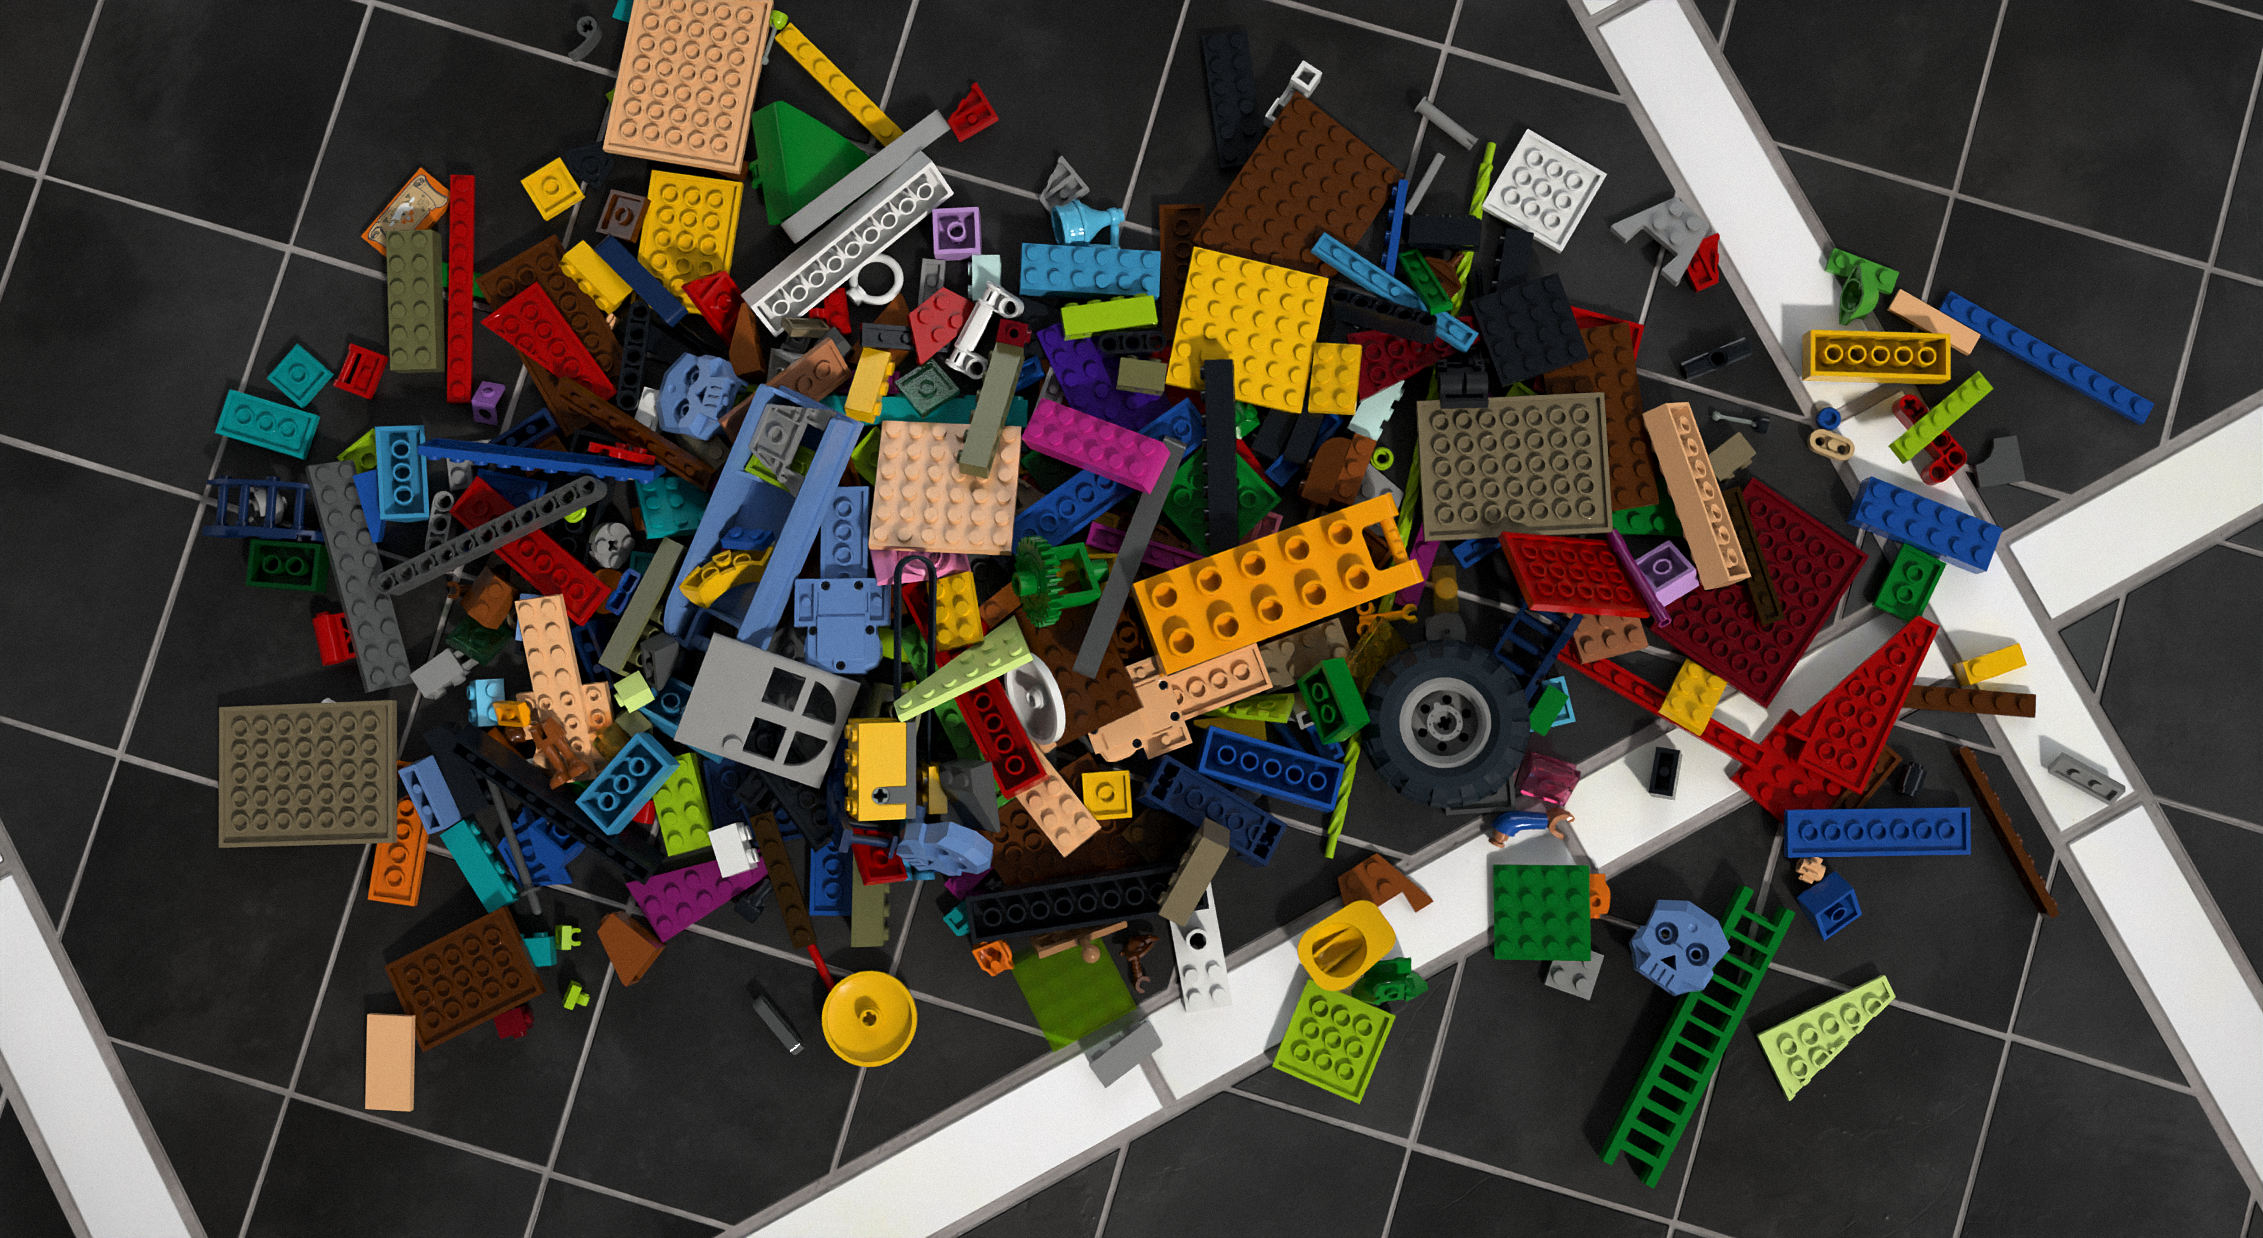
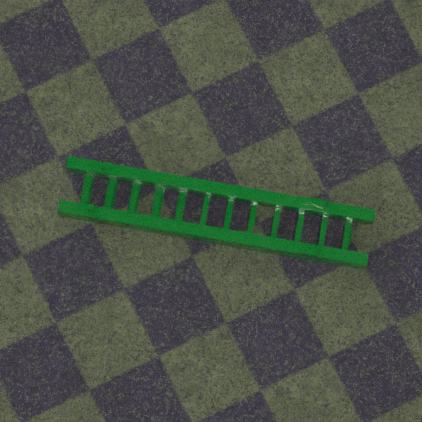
M1738 885L1719 922L1727 941L1732 936L1756 949L1749 964L1740 961L1728 953L1722 957L1726 961L1745 970L1738 985L1713 973L1712 980L1734 991L1727 1007L1702 994L1703 990L1687 992L1681 995L1598 1155V1158L1613 1165L1620 1149L1646 1162L1638 1180L1653 1189L1796 914L1787 908L1778 906L1769 923L1767 918L1756 912L1750 913L1746 911L1745 908L1754 892L1747 886ZM1741 915L1766 928L1760 943L1734 930ZM1698 999L1723 1012L1716 1028L1691 1015ZM1687 1020L1712 1033L1705 1049L1679 1036ZM1676 1041L1701 1054L1694 1070L1669 1057ZM1664 1064L1690 1077L1684 1090L1658 1077ZM1654 1085L1679 1098L1673 1111L1647 1098ZM1642 1107L1668 1120L1662 1133L1636 1119ZM1631 1128L1657 1141L1650 1153L1626 1141Z

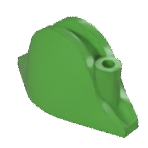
M1856 265L1844 284L1840 297V325L1847 326L1854 319L1864 320L1878 302V287L1869 280L1862 266Z

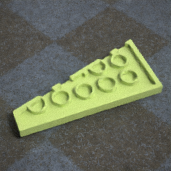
M1880 975L1756 1034L1757 1040L1788 1101H1791L1796 1096L1795 1094L1803 1086H1806L1811 1081V1078L1848 1044V1041L1856 1034H1859L1864 1029V1026L1896 997L1885 975Z

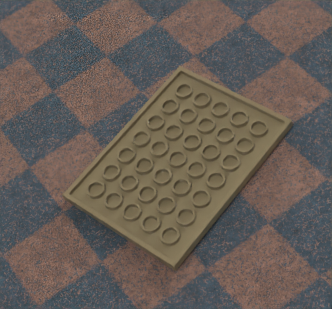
M1604 392L1488 398V408L1441 409L1440 400L1416 402L1424 542L1498 538L1502 531L1549 536L1613 532Z
M397 700L219 707V848L397 843Z

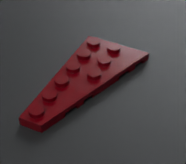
M1473 315L1456 318L1479 333L1472 345L1482 341ZM1376 330L1352 333L1346 336L1347 344L1362 345L1358 385L1359 403L1435 365L1437 360L1446 359L1460 352L1438 336L1430 344H1421Z

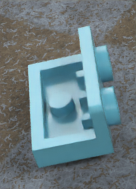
M504 678L471 681L470 686H467V698L471 700V709L468 711L469 722L478 728L500 726L492 703L505 700Z

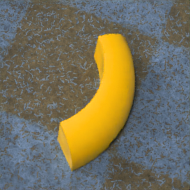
M768 547L765 551L739 550L731 552L727 550L713 556V560L703 567L697 566L683 580L679 589L691 602L708 609L720 595L729 589L745 583L760 582L774 548Z

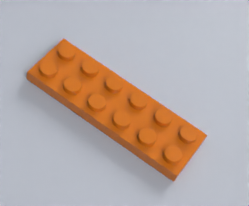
M397 760V780L400 778L398 770L413 762ZM410 796L397 804V843H377L368 900L417 906L429 835Z

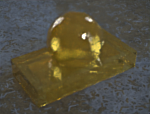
M1455 565L1431 567L1435 614L1459 612Z

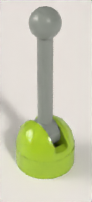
M771 11L769 24L773 29L762 56V65H766L769 62L768 55L776 31L783 29L787 24L788 16L780 11Z

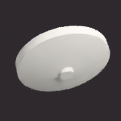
M1031 653L1032 661L1004 674L1005 689L1028 736L1038 744L1048 745L1058 741L1064 733L1065 709L1060 690L1052 673L1038 656Z

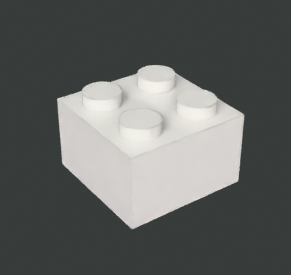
M734 823L708 832L722 878L734 876L758 867L757 862L760 859L756 848L752 849L750 843L752 833L749 826H745L744 823Z

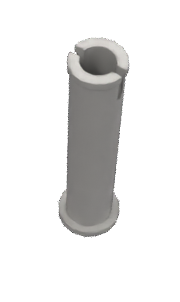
M1425 96L1414 112H1420L1470 151L1478 141V138H1475L1428 102Z

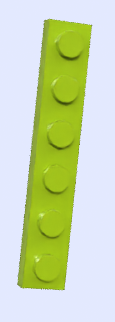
M1980 371L1974 373L1888 445V447L1902 464L1908 462L1994 388Z

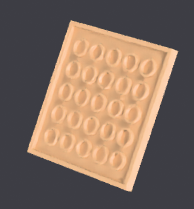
M883 421L868 543L869 549L1012 556L1022 426H1004L989 478L986 479L962 474L960 466L957 464L958 452L963 450L965 444L963 443L964 432L966 429L969 430L971 424Z

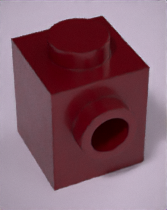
M1001 318L996 341L1024 347L1025 343H1030L1032 330L1028 329L1029 324ZM1012 329L1018 330V337L1011 335Z
M527 1005L516 1006L493 1018L500 1039L513 1035L514 1039L528 1035L527 1030L534 1027V1016L531 1009L527 1008Z

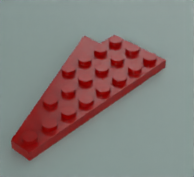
M1919 615L1915 616L1787 727L1784 733L1804 742L1794 763L1861 795L1940 626Z

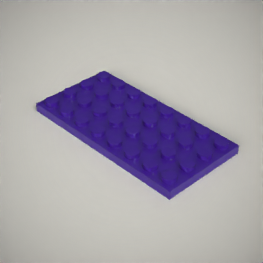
M1061 322L1036 332L1037 339L1070 408L1134 432L1140 431L1172 408L1165 391L1162 396L1115 390L1120 358L1107 359L1099 355L1097 346L1101 336L1064 341ZM1133 340L1126 342V346L1129 349H1136L1138 347L1137 343ZM1110 341L1102 343L1106 350L1110 351L1115 348L1114 344ZM1139 357V360L1148 361L1149 357ZM1193 452L1181 460L1178 469L1194 455Z

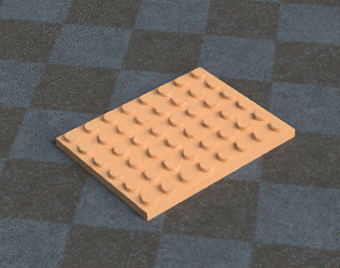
M634 0L603 145L604 152L740 174L762 68L761 60L765 52L770 28L769 18L774 8V1Z

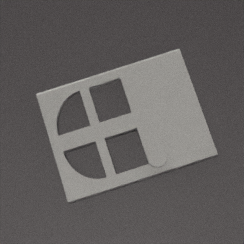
M714 632L673 740L819 789L857 695L860 683ZM774 667L805 677L793 710L762 700ZM815 681L824 685L831 692L835 700L836 718L834 724L803 714ZM755 717L786 727L774 759L743 749ZM796 731L827 741L822 750L812 759L798 764L784 763Z

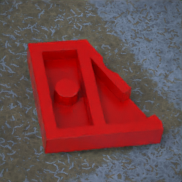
M977 83L971 86L972 90L967 98L962 99L958 109L947 120L959 143L999 120Z

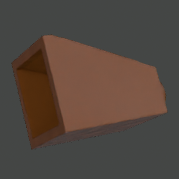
M624 911L613 912L611 915L607 913L599 922L601 927L597 933L622 984L626 987L637 983L667 946Z

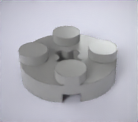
M604 522L597 525L589 538V543H592V551H589L591 559L597 565L606 568H620L627 561L635 547V540L631 537L627 527L616 522ZM613 541V547L609 550L610 545L608 542Z

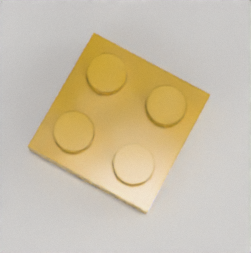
M560 157L521 180L524 188L546 221L585 198Z
M1129 769L1082 773L1084 806L1095 820L1132 818Z

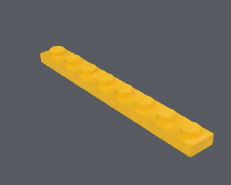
M791 22L775 37V41L884 147L904 134Z

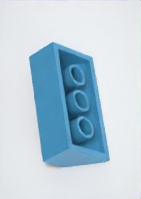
M424 425L375 427L380 520L429 522L426 456L418 455V445L425 442Z

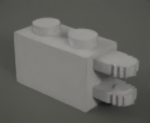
M471 643L457 651L447 648L411 673L410 677L425 698H434L436 700L447 693L446 689L450 686H457L466 680L465 676L470 673V669L476 666L482 659L479 655L470 658L465 663L461 659L473 650L474 647Z

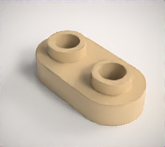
M1825 429L1815 430L1807 439V445L1811 451L1836 461L1848 460L1855 452L1854 443L1850 439ZM1816 438L1822 441L1821 446L1816 444ZM1838 446L1843 448V454L1837 451Z

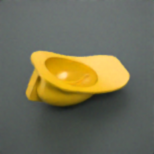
M1358 900L1309 928L1302 935L1298 943L1297 954L1301 964L1320 988L1328 991H1338L1350 986L1388 954L1395 944L1396 934L1388 920L1373 902Z

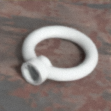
M880 253L869 262H881L892 269L894 284L886 294L881 296L866 294L858 284L860 270L849 278L850 289L846 294L857 307L862 302L869 305L886 304L892 301L901 291L904 281L903 271L898 262L891 256Z

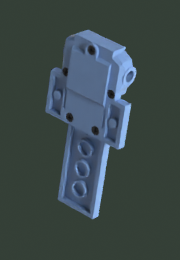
M868 486L837 487L821 523L820 579H795L794 626L807 627V636L804 644L805 662L807 665L835 675H868L869 670L877 668L883 658V643L879 637L877 626L891 625V585L877 586L876 578H869L870 488Z

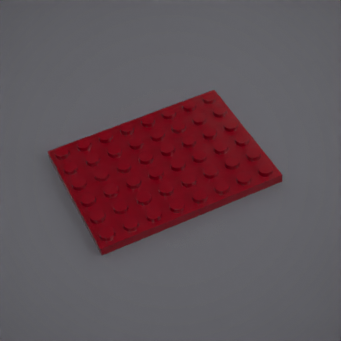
M1752 477L1742 490V494L1785 619L1760 627L1745 580L1705 590L1699 581L1698 587L1664 607L1672 619L1670 624L1665 627H1659L1654 620L1648 630L1706 670L1728 682V685L1763 709H1767L1869 558V555ZM1693 562L1692 566L1696 569V573H1697V577H1698L1699 572H1698V569H1697V567H1696V564Z

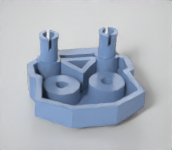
M684 352L664 373L655 402L661 430L670 434L683 433L691 438L708 441L715 434L729 439L718 420L732 410L737 393L744 394L747 389L741 387V385L748 387L747 381L738 378L734 373L732 364L720 357L710 355L696 357Z
M916 805V819H909V823H906L905 827L900 831L896 854L919 871L934 869L948 876H961L962 872L979 874L991 866L993 857V844L977 831L953 822L923 823L927 811L925 807Z
M1657 900L1646 925L1640 926L1629 941L1633 969L1673 996L1703 990L1714 975L1712 968L1730 949L1718 920L1690 901ZM1662 930H1666L1669 933L1667 939L1661 936ZM1692 951L1699 953L1697 960L1692 958ZM1671 956L1672 968L1662 962L1661 959Z

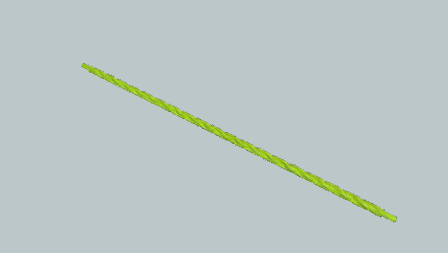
M1492 142L1487 143L1469 210V215H1474L1482 219V205L1487 197L1490 173L1493 169L1492 161L1496 144ZM1460 251L1465 257L1457 264L1455 272L1462 288L1451 299L1453 309L1446 311L1455 318L1459 317V309L1463 302L1467 275L1474 252ZM1436 364L1433 367L1429 394L1426 401L1439 400L1437 379H1435ZM1418 437L1406 485L1405 498L1397 525L1405 549L1420 491ZM1392 554L1389 560V568L1396 566ZM1396 591L1381 597L1377 614L1392 612ZM1388 622L1375 623L1374 625L1376 634L1370 643L1365 673L1359 691L1362 702L1372 678L1379 670L1380 656L1383 652L1388 631ZM1358 730L1349 737V743L1343 760L1345 768L1335 809L1327 830L1329 836L1324 857L1333 859L1337 839L1344 824L1348 797L1352 789L1356 762L1362 745L1361 730Z

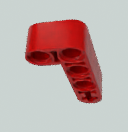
M1911 394L1897 399L1892 404V413L1906 429H1909L1918 419H1921L1929 412L1925 405L1915 395ZM1944 430L1937 436L1940 440V446H1936L1934 441H1931L1924 447V450L1933 459L1921 471V479L1926 485L1933 486L1944 482L1967 461L1965 450L1947 430ZM1949 454L1955 457V464L1950 462ZM1932 469L1937 470L1939 474L1938 479L1933 477Z

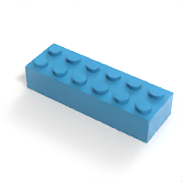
M1022 243L1019 295L1110 301L1113 297L1123 296L1124 299L1133 298L1136 294L1147 293V296H1154V302L1156 303L1160 291L1161 251Z

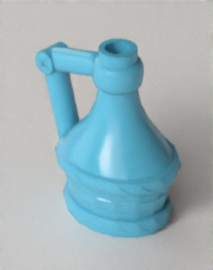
M1077 199L1062 207L1056 205L1052 208V228L1058 245L1120 249L1118 225L1120 222H1124L1125 219L1121 208L1113 207L1108 208L1106 211H1098ZM1110 226V245L1090 244L1102 228Z

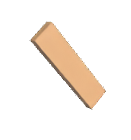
M1902 289L1897 291L1887 308V311L1926 333L1951 334V347L1966 356L1970 355L1981 334Z

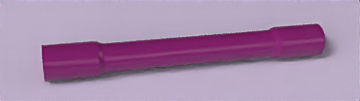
M1613 529L1612 533H1606L1607 541L1620 558L1648 605L1649 611L1658 626L1665 627L1670 624L1672 619L1642 574L1619 531Z

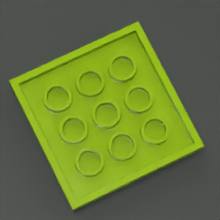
M1307 978L1272 1067L1360 1104L1396 1016L1340 991L1324 990L1314 980Z

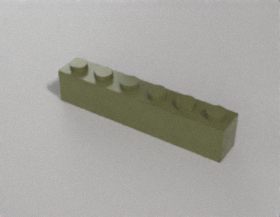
M996 342L994 350L989 352L988 370H984L982 375L983 387L982 390L978 389L975 400L977 406L975 410H971L969 417L971 425L969 430L966 429L964 432L963 443L965 444L963 450H959L957 455V464H959L962 474L989 478L1025 360L1023 347Z

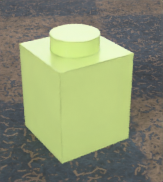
M639 671L613 684L617 691L614 695L620 707L625 705L629 713L655 700L649 686Z

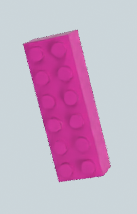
M1043 397L1021 437L1032 450L1149 495L1171 454L1161 441Z

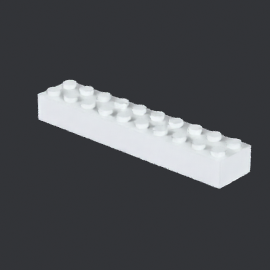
M920 150L742 293L741 297L776 338L784 331L780 325L782 317H802L931 213L932 209L937 208L954 193L933 161Z

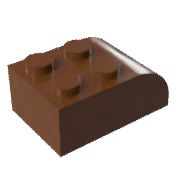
M1342 437L1331 438L1320 446L1314 458H1309L1303 473L1307 475L1306 480H1301L1296 492V496H1299L1298 503L1319 511H1325L1351 440Z

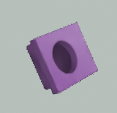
M482 381L471 400L475 422L497 425L496 404L505 390V385ZM479 410H487L491 417H483L480 415Z

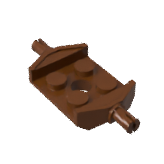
M1459 250L1447 261L1429 256L1424 258L1450 299L1462 288L1455 272V266L1465 257ZM1408 280L1405 285L1415 291Z

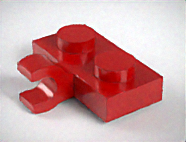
M837 288L824 298L825 308H812L809 310V318L826 320L830 329L835 327L841 335L852 334L846 288Z

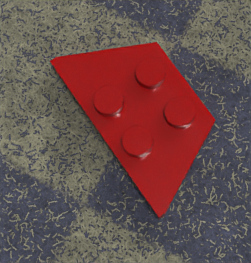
M719 270L683 284L681 288L730 350L742 303L746 302L741 297V290L726 270Z
M942 287L906 315L908 326L911 329L912 344L915 345L916 362L918 365H922L961 333L976 305L975 303Z

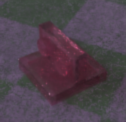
M1531 752L1528 759L1527 774L1520 786V793L1565 806L1580 780L1581 771L1576 770L1577 765Z

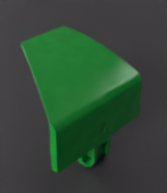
M784 101L774 102L752 114L758 159L749 163L748 167L752 171V188L763 189L769 225L785 222L870 159L867 154L843 136ZM876 184L836 214H842L845 210H847L850 206H852L855 202H857L860 198H862L865 194L872 190L876 186Z

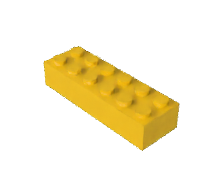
M1809 330L1802 335V381L1941 385L1951 380V334Z

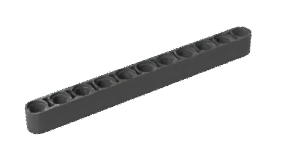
M1165 435L1163 443L1171 454L1151 494L1143 492L1072 669V671L1092 679L1096 677L1187 447V443Z
M583 476L381 573L376 578V588L381 593L396 596L402 595L601 500L607 493V485L600 479ZM594 484V489L590 493V487ZM573 494V500L570 502V496ZM553 503V509L549 511L550 505ZM533 514L532 520L529 521L530 515ZM512 523V529L509 531V526ZM472 542V548L469 550V545Z

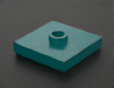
M296 344L270 373L267 379L299 407L304 409L334 374L301 345Z

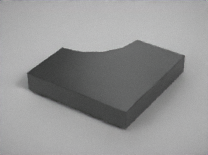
M2017 435L1991 440V449L1988 457L1982 463L1973 466L1977 489L2026 480Z

